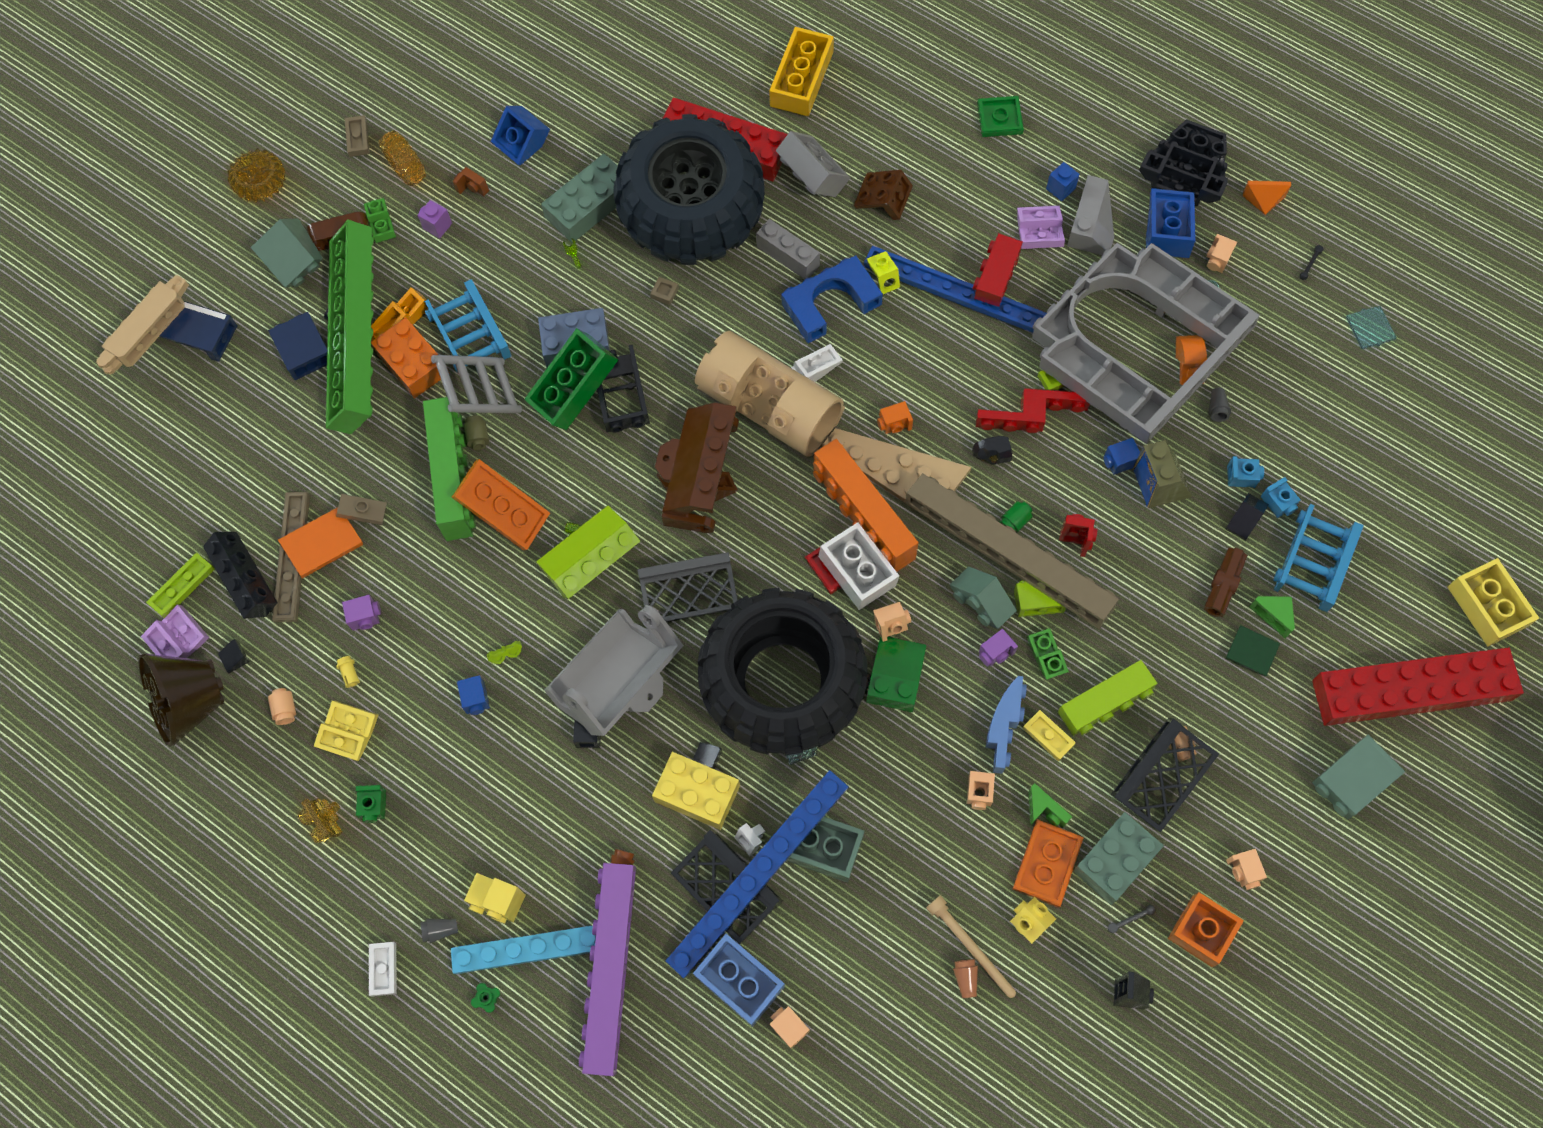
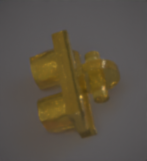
M317 798L311 801L305 799L301 803L303 809L297 817L304 825H310L314 822L317 826L310 832L314 842H324L328 838L338 837L342 833V830L336 823L339 819L336 812L340 809L337 802L329 804L326 799L321 801Z

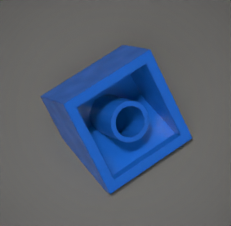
M506 106L490 142L517 165H521L543 146L550 129L523 106Z

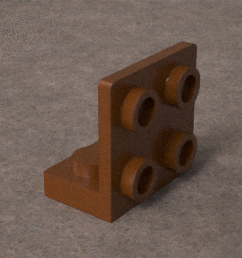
M902 170L869 172L864 178L854 207L856 209L883 207L892 220H900L913 185Z

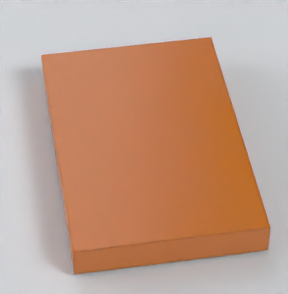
M338 507L278 539L279 544L302 579L363 545L348 519L336 517Z
M1037 819L1012 890L1033 898L1035 897L1040 901L1060 908L1084 837Z

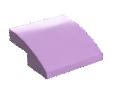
M1060 206L1017 208L1020 241H1023L1021 249L1064 247L1065 238L1062 229L1063 219Z
M176 605L162 621L156 620L144 632L141 638L155 655L187 658L204 644L209 636L182 605Z

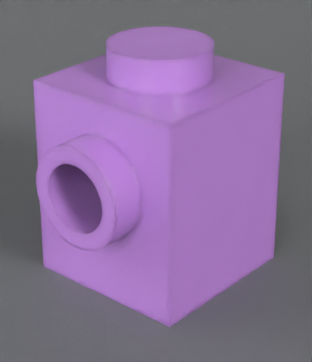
M431 200L420 209L417 215L422 228L439 239L452 224L447 209Z
M370 595L342 602L346 624L352 631L370 629L373 625L380 623L378 615H381L380 605Z

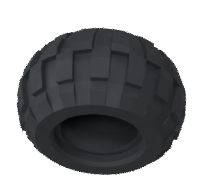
M769 588L762 590V594L750 598L747 595L731 605V609L723 615H719L712 623L698 656V684L703 703L710 717L721 728V731L734 742H739L750 747L752 751L767 755L769 753L785 754V756L802 754L805 750L822 747L829 743L853 720L858 712L866 689L867 657L865 656L862 639L857 629L843 616V612L837 606L827 600L824 602L814 597L813 593L801 589L790 592L780 591V588ZM776 645H791L802 649L813 658L819 668L821 676L819 692L807 702L789 708L769 707L755 701L748 695L745 686L746 672L753 658L764 649Z

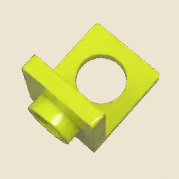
M886 251L867 258V263L877 276L879 289L883 294L900 288L898 268ZM890 278L894 279L892 285L884 287V283L886 280Z

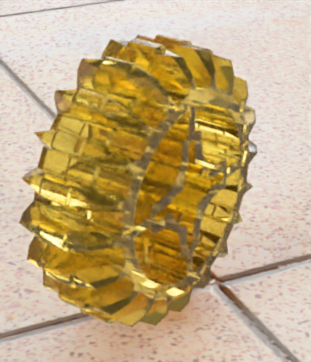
M395 130L382 136L379 140V147L396 174L409 186L421 182L426 177L425 169L408 141Z
M257 148L255 152L249 150L247 154L241 153L240 158L234 157L235 163H231L230 170L227 171L231 189L238 197L244 198L247 202L251 199L255 203L259 199L265 202L266 197L272 198L273 193H279L278 188L284 187L283 181L286 180L285 168L281 160L273 152L269 153L266 149L261 152Z

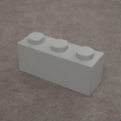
M768 219L757 231V248L803 279L811 277L820 267V252L771 219Z

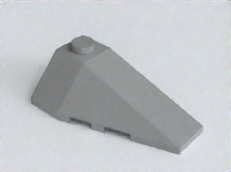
M1088 175L1067 246L1102 255L1107 248L1111 249L1114 240L1109 182L1106 179Z

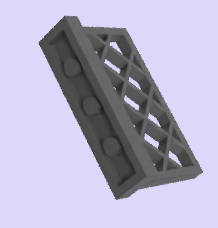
M729 552L637 569L644 606H649V598L652 600L651 607L657 603L666 609L662 615L666 622L728 611L731 609L732 604L722 605L717 601L723 590L732 595L733 603L738 601ZM727 569L729 578L724 585L713 579L717 571ZM701 574L707 578L701 589L690 583L695 575ZM678 578L685 583L678 594L667 587L672 579ZM710 581L721 588L714 599L703 592ZM656 583L662 588L654 598L647 593L645 584ZM728 583H730V588H731V590H729L728 588H726V586L728 585ZM687 586L698 592L691 603L681 597ZM664 590L675 596L669 607L658 601ZM701 594L712 601L707 609L701 610L694 605ZM678 599L689 605L682 614H677L671 610ZM714 603L719 606V607H714V608H712V606L714 605Z

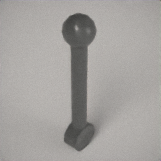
M1148 905L1146 910L1119 923H1110L1107 929L1110 933H1116L1118 928L1147 914L1153 915L1156 909L1154 906Z

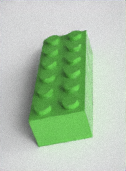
M447 397L423 401L436 524L445 540L451 541L473 537L472 528H476L474 515H471V511L452 498L466 476L465 467H468L469 464L467 455L463 452V447H466V440L464 434H461L460 429L464 427L462 415L456 412H449L448 405L450 403Z

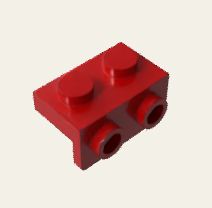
M1080 514L1066 515L1060 530L1059 541L1081 544L1080 556L1085 557L1087 551L1092 550L1093 542L1096 541L1098 529L1094 528L1095 519L1084 518Z

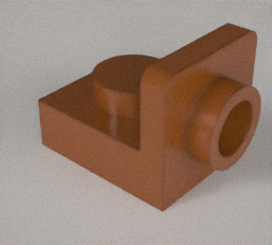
M467 167L459 172L453 180L455 189L459 194H462L467 187L472 192H478L483 196L489 192L486 180Z

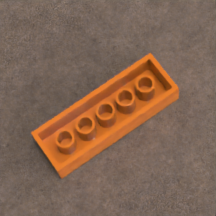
M837 438L814 452L813 475L815 479L825 485L828 496L832 500L836 499L842 514L845 517L849 516L853 521L852 525L857 522L861 525L895 571L898 572L916 560L919 542Z

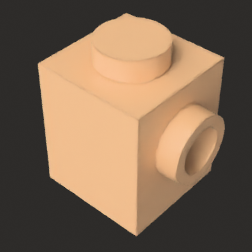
M789 1006L785 1010L780 1007L770 1017L773 1020L770 1026L790 1049L810 1032V1029Z

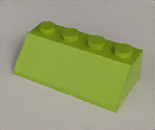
M607 505L538 559L536 563L564 598L569 599L637 545L640 540L628 524Z

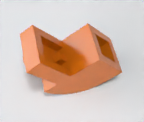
M1198 335L1176 336V359L1180 361L1181 385L1207 360L1205 342Z

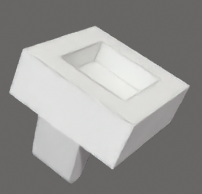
M746 823L739 828L734 838L746 853L751 856L762 843L760 839L766 831L760 824L750 828Z

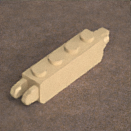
M177 274L166 284L159 281L149 291V294L136 305L131 314L121 322L113 334L106 339L102 345L104 351L96 359V363L106 374H114L122 365L126 367L133 366L185 308V303L181 297L189 286L187 281Z

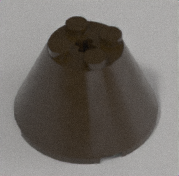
M153 654L139 655L138 666L143 690H148L152 702L147 704L162 740L166 745L169 744V747L176 745L214 710L224 704V699L220 692L224 690L223 683L219 676L215 677V668L211 659L204 661Z

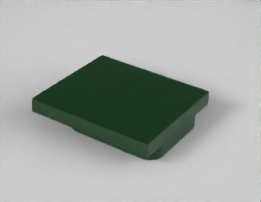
M1240 625L1225 659L1266 677L1280 643Z

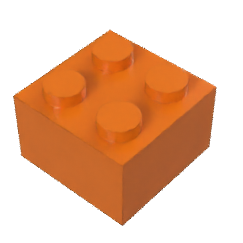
M1198 892L1189 900L1167 939L1210 967H1214L1220 964L1244 920Z

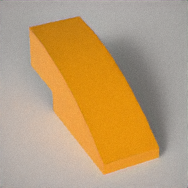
M411 287L397 303L392 301L371 325L373 329L371 340L376 339L405 317L412 325L425 314V310L428 309L425 303L427 299Z

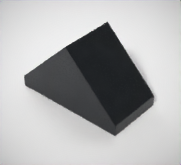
M1248 493L1227 525L1226 530L1246 541L1269 504Z

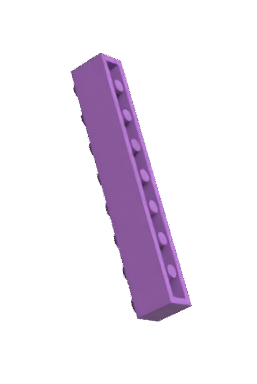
M603 863V869L600 868L598 871V884H601V892L596 895L595 909H599L598 920H594L592 934L596 935L595 946L592 945L590 949V961H593V971H589L587 978V987H591L590 998H586L584 1013L588 1014L587 1024H584L582 1028V1040H585V1050L581 1051L579 1056V1067H583L582 1074L614 1076L617 1073L636 866Z

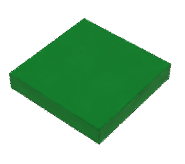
M1019 96L981 98L977 100L982 137L1023 134L1024 128Z

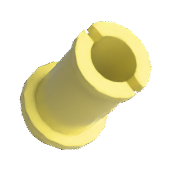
M350 656L338 659L336 668L341 672L346 688L360 683L353 665L355 661Z

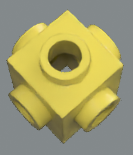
M1034 897L1028 904L1023 900L1013 910L1017 915L1010 922L1032 944L1056 918L1043 903Z

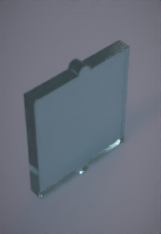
M1381 306L1367 310L1363 308L1360 312L1346 316L1361 349L1375 345L1379 347L1382 343L1393 341L1397 338Z

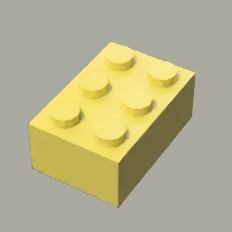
M1498 558L1459 576L1448 586V589L1487 647L1529 627L1539 619Z
M672 752L652 797L654 802L721 830L740 788L739 779Z

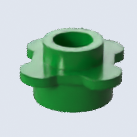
M480 983L476 987L477 993L475 998L471 1000V1005L474 1008L480 1007L485 1009L487 1013H491L495 1010L500 990L498 988H489L486 984ZM485 995L488 996L487 1000L483 999Z

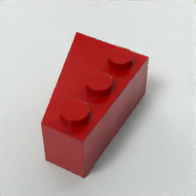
M999 233L995 241L991 240L987 253H990L989 258H984L980 271L983 272L981 278L976 277L973 285V290H976L974 299L997 307L1000 306L1009 280L1012 278L1014 267L1017 266L1023 241Z

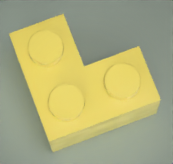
M476 873L464 901L470 905L469 910L483 915V912L486 911V915L495 921L505 924L506 920L514 923L526 894L514 885L496 878L493 880Z

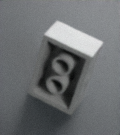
M790 131L776 149V152L781 156V162L791 167L793 175L806 184L805 188L813 195L820 194L824 197H836L850 180L849 175L813 136Z

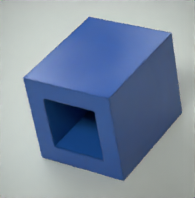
M1063 162L1049 175L1046 190L1060 201H1063L1076 189L1080 174Z
M1130 438L1108 446L1104 455V463L1108 469H1111L1113 475L1134 467L1140 454L1134 439Z
M480 675L457 681L461 705L467 714L478 715L483 713L485 709L490 708L485 682Z

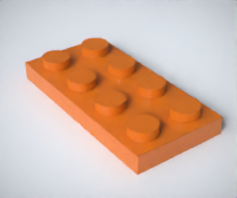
M480 459L474 462L452 496L454 500L522 550H528L550 515L549 511Z

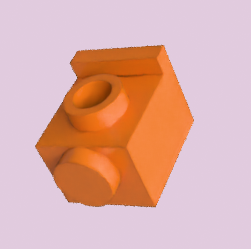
M904 401L880 409L877 423L880 431H884L885 434L891 432L898 433L904 428H907V431L912 430L913 418Z

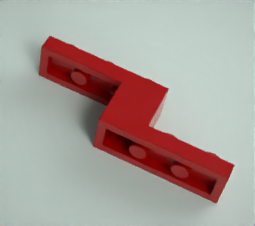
M1024 389L1021 397V412L978 409L976 427L984 430L1004 429L1008 432L1023 430L1028 433L1042 432L1046 422V408L1052 411L1067 409L1073 412L1088 411L1090 404L1076 392Z

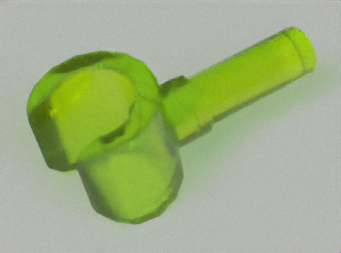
M571 238L573 244L567 246L565 241H563L566 254L571 255L577 269L581 268L582 266L576 253L578 249L575 240Z

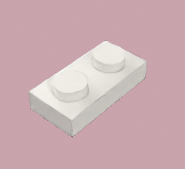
M396 943L369 944V996L397 994Z

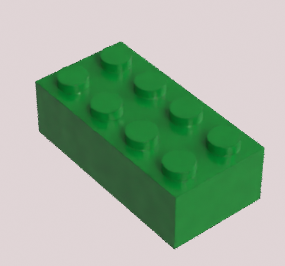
M576 328L524 400L553 426L567 430L618 362V359L591 335Z

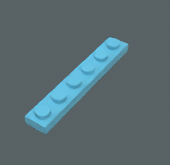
M593 926L453 947L451 948L453 974L587 954L590 953L591 946H595L596 935L592 934Z

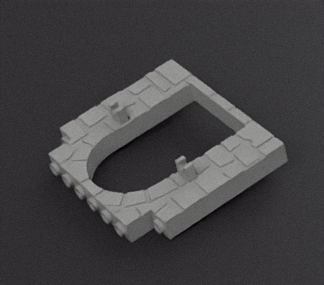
M1116 243L1111 249L1107 248L1098 262L1092 263L1088 272L1076 280L1071 290L1067 289L1063 293L1057 304L1053 303L1049 307L1047 314L1043 318L1040 317L1033 325L1032 339L1045 347L1040 354L1039 368L1056 378L1057 381L1071 391L1076 392L1089 404L1098 408L1120 424L1121 427L1127 429L1131 434L1147 444L1255 328L1260 315L1151 243L1146 249L1142 248L1135 255L1119 243ZM1109 288L1130 290L1145 300L1150 301L1151 304L1156 305L1155 314L1163 318L1166 313L1176 321L1181 322L1182 325L1192 332L1197 333L1204 340L1210 342L1217 349L1170 398L1090 342L1080 332L1074 319V309L1084 297L1090 293Z

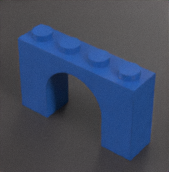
M856 255L843 259L838 265L824 269L820 274L813 278L805 279L795 287L787 288L781 294L782 306L808 344L826 335L827 323L813 303L820 293L831 289L846 292L852 297L863 315L882 305L883 293Z

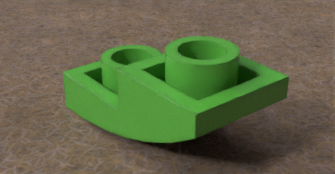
M381 198L365 203L366 215L372 227L375 242L378 243L395 238L396 234L385 199Z
M1050 628L1026 636L1046 680L1069 672L1061 649L1058 650Z

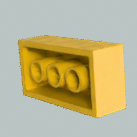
M799 27L794 28L769 90L770 107L809 117L833 55L834 36Z

